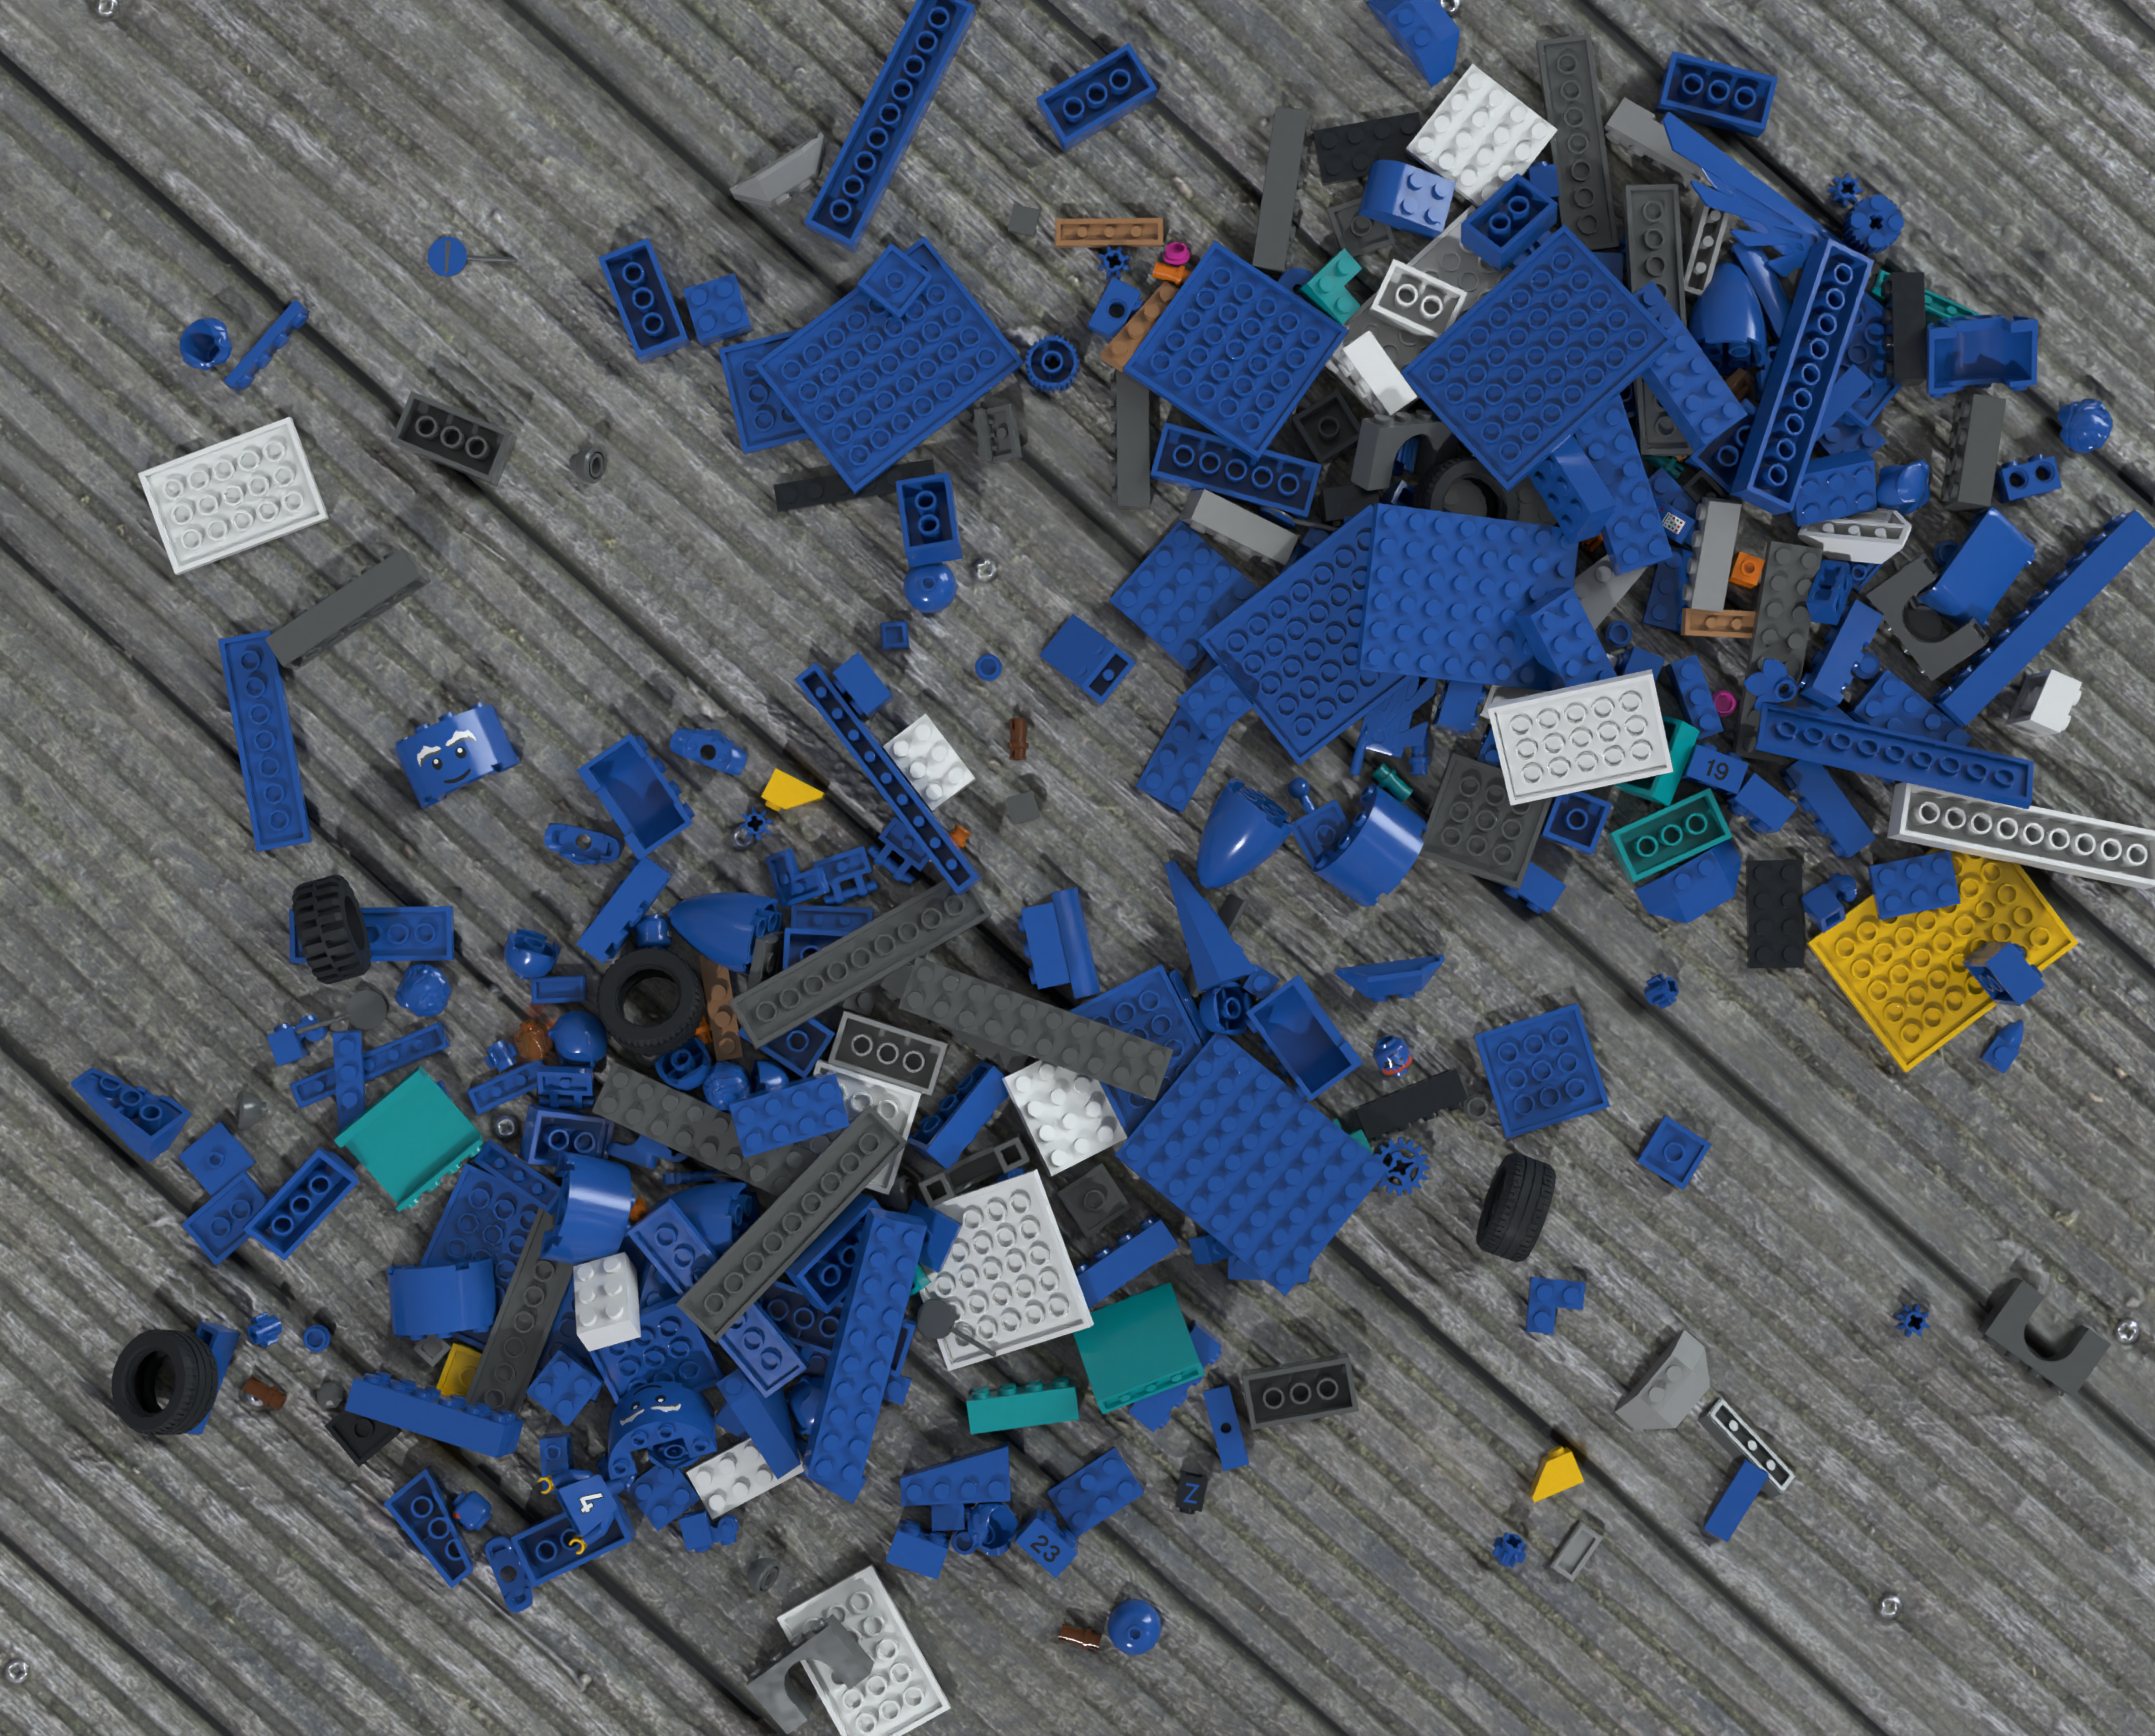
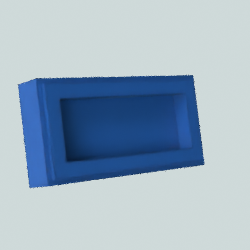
M586 975L531 978L532 1004L587 1002Z

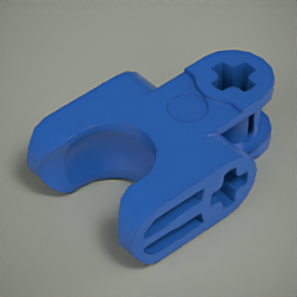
M640 1134L639 1139L634 1144L613 1142L608 1145L606 1150L612 1156L655 1169L659 1157L671 1162L683 1161L689 1157L681 1152L675 1154V1149Z

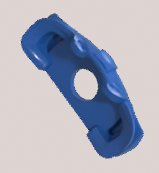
M677 729L670 740V749L673 752L725 773L740 775L746 765V752L742 748L735 746L734 741L722 735V732L715 729ZM706 744L712 745L716 750V755L712 760H706L701 756V748Z
M550 823L544 834V844L548 849L559 852L560 857H564L576 865H598L600 862L612 863L620 858L623 851L621 839L607 833L573 825ZM586 834L590 837L591 846L588 849H581L577 846L576 839L579 835Z
M497 1535L485 1542L484 1547L503 1599L512 1613L521 1612L533 1604L532 1584L512 1542L507 1536ZM505 1566L514 1567L517 1572L515 1579L509 1582L504 1581L500 1576L502 1568Z

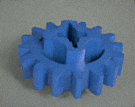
M1398 1137L1397 1143H1394L1389 1138L1387 1139V1147L1381 1144L1378 1145L1381 1150L1380 1154H1372L1382 1163L1388 1153L1390 1155L1386 1165L1389 1169L1381 1177L1377 1186L1381 1188L1387 1185L1386 1193L1388 1194L1393 1189H1396L1397 1196L1402 1195V1190H1406L1411 1195V1187L1415 1186L1420 1189L1421 1185L1418 1181L1420 1179L1427 1180L1428 1178L1423 1174V1170L1430 1169V1166L1423 1164V1161L1428 1156L1426 1154H1419L1422 1150L1420 1145L1415 1148L1412 1147L1414 1142L1412 1139H1409L1404 1144L1402 1137ZM1399 1148L1409 1150L1413 1153V1156L1405 1157L1401 1155ZM1397 1160L1407 1163L1403 1167L1404 1172L1402 1173L1392 1170L1393 1167L1397 1166ZM1417 1167V1172L1411 1180L1409 1175L1412 1169ZM1395 1176L1401 1184L1391 1183L1386 1177Z

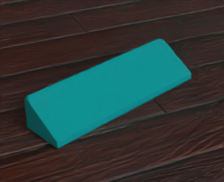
M1880 269L1869 295L1885 307V297H1881V284L1890 273ZM1925 289L1926 327L1929 323H1934V327L1937 326V320L1978 315L1976 311Z

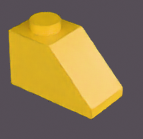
M775 768L761 797L767 800L766 806L779 812L781 808L790 810L824 799L826 794Z
M1558 1446L1552 1448L1547 1452V1456L1542 1457L1528 1492L1534 1503L1584 1482L1572 1451L1568 1447Z

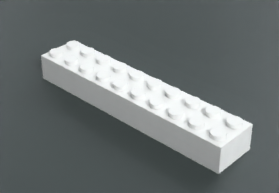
M1905 782L1895 785L1887 838L2140 889L2155 887L2154 830L2035 806L2023 809Z

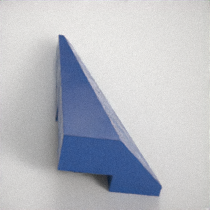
M1174 860L1165 863L1198 990H1210L1257 972V967L1249 962L1243 953V948L1236 944L1227 932L1228 928L1205 897H1201L1193 886L1194 882L1191 878H1187L1178 866L1179 862Z

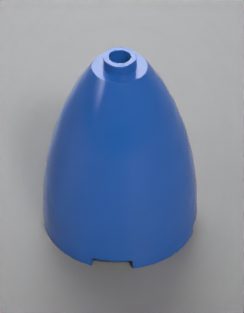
M1722 262L1715 267L1712 280L1702 295L1696 298L1687 329L1719 375L1730 376L1739 367L1746 371V368L1755 365L1761 367L1765 364L1767 360V335L1761 305L1750 280L1734 262ZM1729 342L1727 347L1723 349V343Z
M1231 778L1218 796L1210 811L1199 843L1196 874L1199 876L1198 882L1208 889L1212 887L1220 888L1231 884L1252 872L1271 857L1297 826L1293 821L1290 823L1286 819L1289 814L1275 801L1259 790L1255 791L1251 788H1244L1245 783L1235 778Z
M719 892L691 897L672 906L668 914L671 927L694 950L718 965L748 976L750 974L756 938L775 931L781 932L782 912L777 911L776 906L778 900L751 893Z
M720 1182L695 1186L676 1192L652 1205L645 1215L647 1216L671 1198L710 1247L721 1257L759 1217V1204L756 1192H751L749 1189V1183Z

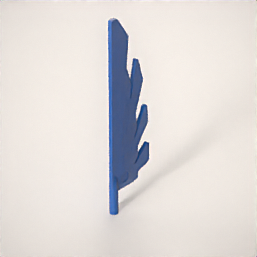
M1665 113L1662 123L1672 151L1700 167L1715 190L1694 180L1690 181V185L1706 207L1739 216L1755 231L1730 230V233L1745 247L1771 245L1784 255L1766 261V264L1780 276H1788L1797 267L1804 271L1811 246L1828 238L1852 249L1672 113Z
M1415 676L1364 715L1349 773L1360 775L1366 749L1401 758L1404 747L1423 745L1428 721L1410 728L1413 711L1435 694L1437 679L1428 678L1418 690L1420 677Z

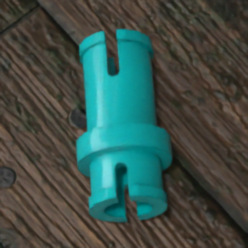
M1669 456L1642 457V459H1645L1656 468L1662 467L1674 480L1678 478L1685 468L1676 462L1677 459L1674 456L1672 458Z
M1382 763L1372 776L1379 781L1378 785L1380 787H1386L1401 803L1404 802L1413 792V789L1396 776L1397 772L1394 769L1390 770Z

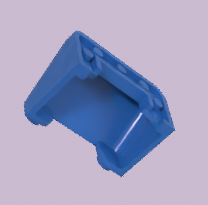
M1992 506L1976 513L1971 520V523L1974 525L1967 529V535L1944 565L1940 575L1931 582L1928 588L1924 587L1916 597L1956 627L1961 626L1974 617L1984 630L1990 622L1987 617L2022 568L2024 566L2028 567L2037 555L2034 553L2036 547Z

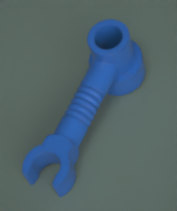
M715 1168V1170L663 1174V1185L697 1181H713L714 1183L735 1182V1179L715 1178L713 1176L715 1172L725 1173Z

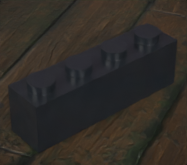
M1892 272L1881 284V297H1885V307L1882 309L1881 314L1882 324H1885L1882 349L1886 350L1883 376L1887 377V386H1919L1927 379L1924 272Z
M1451 1068L1361 1104L1353 1109L1366 1139L1372 1138L1373 1142L1388 1137V1131L1397 1128L1400 1132L1413 1127L1412 1122L1420 1118L1424 1122L1438 1117V1111L1448 1108V1111L1456 1110L1464 1106L1462 1101L1467 1100L1468 1097L1457 1070Z

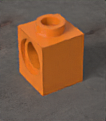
M1740 551L1732 557L1728 582L1748 589L1757 586L1765 560Z

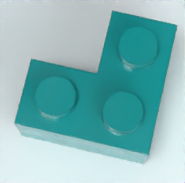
M1344 248L1328 260L1297 291L1309 304L1343 325L1361 308V305L1347 291L1344 285L1362 268Z

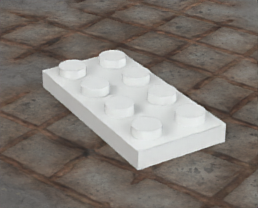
M749 1437L688 1469L686 1473L709 1515L714 1519L802 1473L804 1469L802 1467L803 1458L798 1450L801 1464L780 1479H777Z

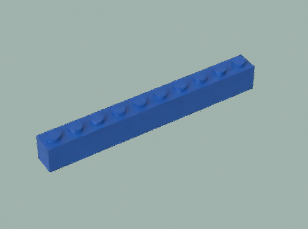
M815 662L797 676L794 680L956 894L963 895L983 879L853 706L834 684L824 668Z

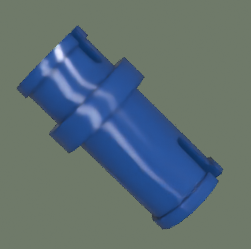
M1428 734L1425 735L1422 746H1411V758H1409V764L1412 765L1411 775H1428V764H1430L1427 745Z

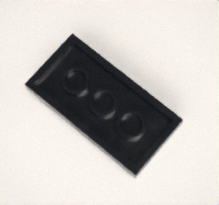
M1419 112L1314 130L1312 134L1322 186L1368 178L1371 164L1377 160H1394L1416 168H1424V165L1405 151L1422 129Z
M1802 860L1745 861L1748 968H1804L1803 903L1801 899Z

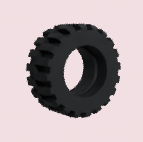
M334 874L298 885L292 895V911L294 913V923L297 928L298 939L313 975L317 977L319 982L324 984H333L364 975L371 966L370 941L368 940V932L363 914L354 891L349 886V882L343 876Z

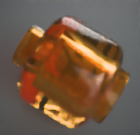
M534 1019L519 1024L520 1029L514 1033V1041L520 1056L529 1059L530 1062L547 1057L553 1047V1042L548 1036L547 1025L540 1022L536 1023Z

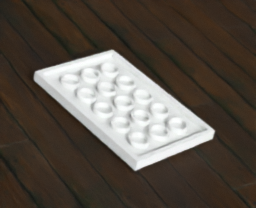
M291 417L138 473L176 575L186 573L329 519Z
M1652 669L1487 704L1510 805L1673 772Z
M873 1563L777 1616L778 1622L789 1642H791L799 1633L806 1634L809 1632L811 1626L822 1617L826 1619L834 1614L874 1661L871 1674L850 1690L825 1663L813 1659L800 1661L841 1736H902L950 1709V1703Z

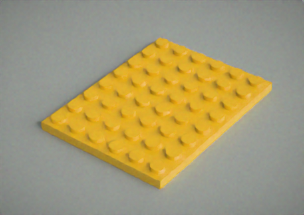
M1933 847L1923 855L1948 850ZM1950 850L1961 904L1878 919L1873 893H1871L1845 913V920L1825 933L1819 932L1806 942L1903 1072L1907 1073L1997 1005L1962 963L1965 958L1985 942H2011L2012 944H2018L2026 954L2024 959L2029 965L2033 964L2040 972L2078 944V941L2020 864Z

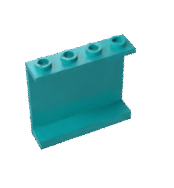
M419 1065L335 1135L334 1141L340 1148L345 1145L397 1202L396 1210L400 1212L405 1207L409 1210L420 1201L418 1196L424 1191H433L441 1183L439 1179L446 1173L449 1175L455 1173L462 1166L461 1161L467 1156L472 1158L483 1149L481 1144H483L484 1136L422 1066Z
M1170 1282L1164 1285H1157L1149 1291L1131 1295L1123 1301L1107 1304L1101 1309L1091 1312L1090 1315L1094 1325L1073 1332L1102 1415L1205 1375Z

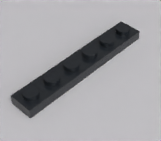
M929 459L892 465L855 495L839 474L775 484L774 492L777 510L780 513L897 494L896 481L934 475V461Z

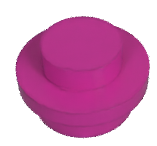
M1173 242L1166 246V250L1163 252V259L1172 266H1180L1190 259V252L1185 244Z
M1720 690L1712 695L1719 717H1727L1735 711L1737 702L1731 692Z

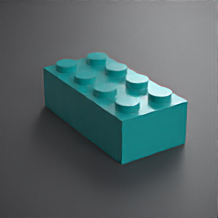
M1711 788L1702 789L1670 804V806H1665L1606 833L1628 883L1636 882L1733 837Z
M1069 1376L1054 1377L1053 1382L1043 1383L1042 1379L1030 1380L1026 1382V1386L1016 1387L1015 1383H1006L999 1385L1000 1389L989 1390V1387H978L972 1389L973 1393H968L966 1401L971 1434L1080 1420L1075 1379H1069Z

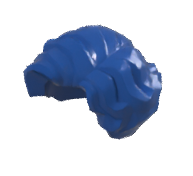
M211 317L198 319L190 324L181 336L179 349L184 363L195 369L209 370L213 366L227 361L232 351V344L228 339L226 325L219 319Z
M2083 399L2069 405H2062L2057 414L2058 420L2062 424L2060 437L2064 444L2076 453H2089L2102 447L2109 438L2113 427V419L2106 410L2105 405L2095 399Z
M419 963L408 967L404 971V976L399 983L395 998L399 1006L411 1010L416 1016L431 1017L443 1012L447 1007L451 988L442 971L430 965Z
M726 1060L711 1066L706 1074V1078L703 1080L705 1097L709 1105L717 1110L730 1111L727 1103L728 1100L754 1093L752 1079L748 1072L741 1066Z
M982 1502L976 1504L971 1509L968 1519V1534L971 1538V1543L976 1548H981L988 1556L1004 1554L1010 1548V1543L1018 1531V1520L1015 1514L1003 1502Z

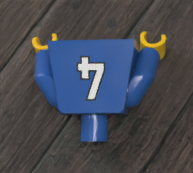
M569 1469L553 1476L546 1475L538 1480V1482L545 1480L549 1484V1488L541 1491V1493L546 1494L552 1490L554 1491L577 1534L572 1538L569 1545L579 1542L582 1547L576 1551V1554H581L587 1545L594 1543L607 1533L614 1519V1511L618 1508L613 1496L625 1490V1487L620 1478L604 1482L600 1474L593 1475L589 1470Z

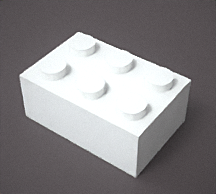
M1393 259L1368 315L1432 344L1454 324L1468 293Z
M1370 330L1342 349L1338 358L1340 361L1338 366L1346 377L1351 376L1356 383L1354 389L1360 398H1366L1372 406L1369 409L1373 416L1376 414L1392 416L1396 412H1404L1412 406L1417 398L1416 394Z
M2053 669L2027 675L2006 725L2034 738L2061 733V730L2064 731L2070 722L2071 716L2068 714L2072 705L2075 706L2081 697L2082 691L2079 689L2082 682Z
M924 714L883 746L933 812L976 780L927 714Z
M622 1252L573 1266L577 1336L587 1350L593 1351L641 1337L637 1269L627 1254Z

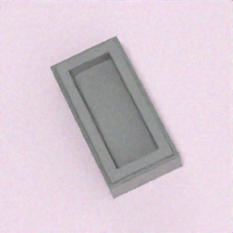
M1579 1520L1549 1566L1573 1582L1603 1537Z

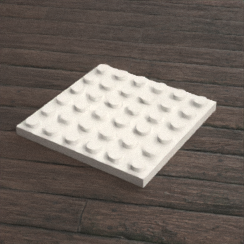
M1037 1169L955 1196L934 1207L963 1225L942 1271L937 1273L920 1263L931 1283L919 1292L923 1303L930 1299H938L951 1307L955 1317L954 1328L995 1351L996 1356L1094 1325ZM952 1332L942 1339H937L948 1371L993 1358V1356Z

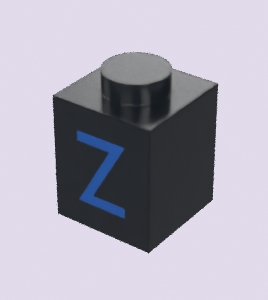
M1180 1470L1174 1500L1175 1507H1178L1180 1512L1186 1514H1195V1511L1202 1512L1208 1481L1207 1475Z

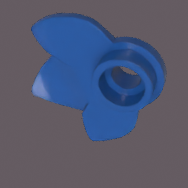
M1771 658L1763 660L1762 672L1752 673L1743 681L1747 690L1758 696L1754 703V709L1761 711L1763 702L1778 705L1780 702L1793 699L1798 691L1797 682L1792 676L1787 674L1785 665ZM1782 684H1787V688L1784 691H1779V687Z

